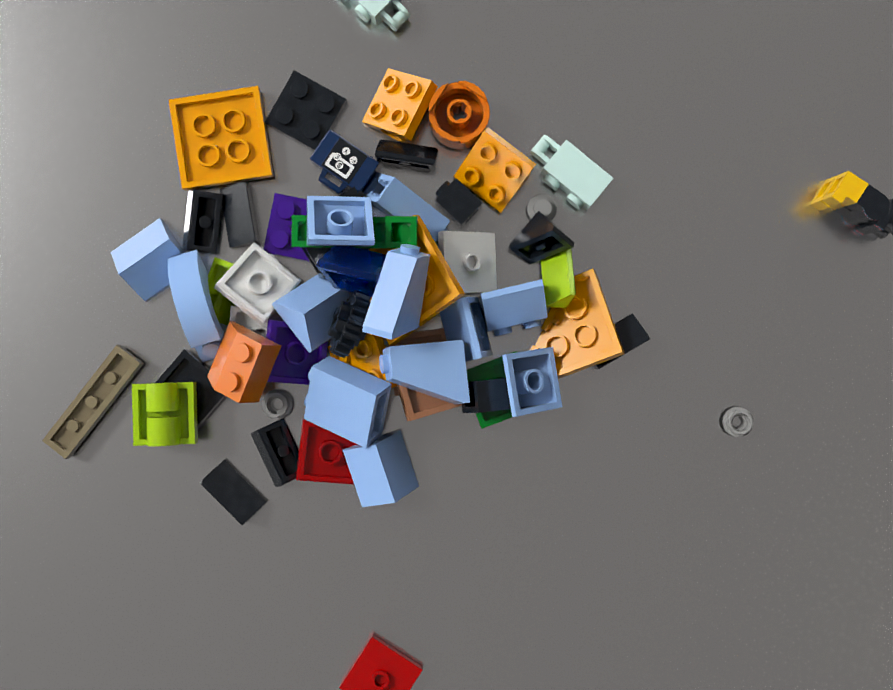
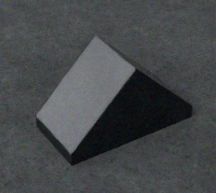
M538 211L510 243L509 249L528 264H532L573 248L574 242L557 225Z

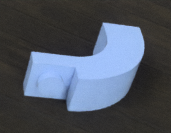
M197 250L168 258L169 283L184 334L190 347L195 348L201 362L212 360L216 356L224 332L212 305L208 286V272Z

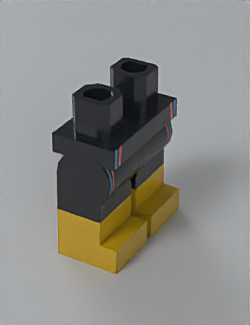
M849 170L826 179L810 204L819 211L827 208L833 209L842 216L846 224L856 226L854 231L860 235L873 233L880 239L885 238L889 233L893 235V199H888L883 193Z

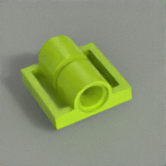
M196 382L132 384L133 446H173L198 443Z

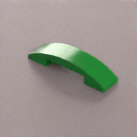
M292 215V247L400 248L401 244L417 246L418 217H373L375 243L370 247L307 246V215Z

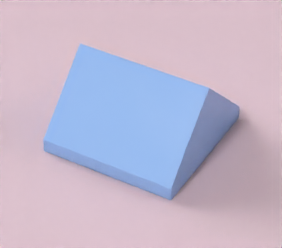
M307 196V246L370 247L374 245L371 197Z
M159 218L113 250L111 255L118 274L147 302L170 285L168 258L185 252L163 220Z
M316 275L273 302L272 306L307 351L311 353L332 338L328 335V331L331 327L336 308H339L341 302H346L350 297L348 285L326 277L319 278Z
M479 297L460 298L440 312L446 340H463L465 362L493 355Z
M553 347L502 355L512 417L563 407Z
M400 429L380 436L367 448L357 444L343 449L362 507L396 503L419 487Z

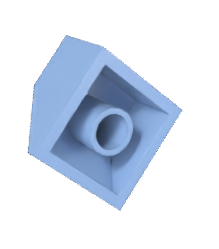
M542 279L481 293L479 296L487 332L494 331L495 336L512 333L511 327L523 324L524 330L542 326L541 320L548 318Z

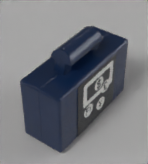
M331 129L310 157L311 162L322 169L319 182L337 194H341L347 187L350 189L355 187L357 192L360 190L364 192L380 169L379 162L373 159L372 156H369ZM327 174L341 182L340 187L325 178Z

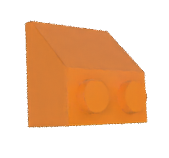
M229 321L207 376L213 389L238 403L259 402L281 345L234 321Z

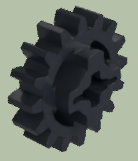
M355 289L354 292H351L349 299L346 302L342 301L339 308H336L331 327L328 331V335L333 337L330 342L331 353L346 358V356H349L351 349L353 350L354 346L358 347L359 342L364 340L367 333L362 332L371 298L368 294Z

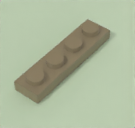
M116 345L42 441L64 459H69L144 363L121 345Z

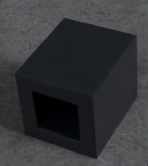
M457 178L452 183L449 181L444 182L435 193L438 196L435 199V205L461 229L482 208L483 203Z
M506 378L468 382L470 403L462 404L463 413H483L511 409Z

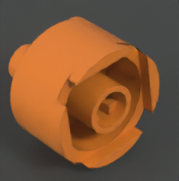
M467 81L447 83L438 88L433 94L429 103V125L434 137L444 146L452 149L466 150L475 145L483 131L488 127L490 118L489 103L485 93L475 84ZM464 112V119H454V113Z

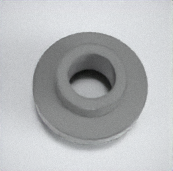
M280 389L269 391L262 400L263 412L271 419L286 417L292 410L290 395ZM276 398L283 402L280 410L274 409L272 405Z
M733 407L725 412L722 425L729 435L743 437L752 430L753 417L747 409ZM739 416L742 421L739 427H734L732 423L733 418Z

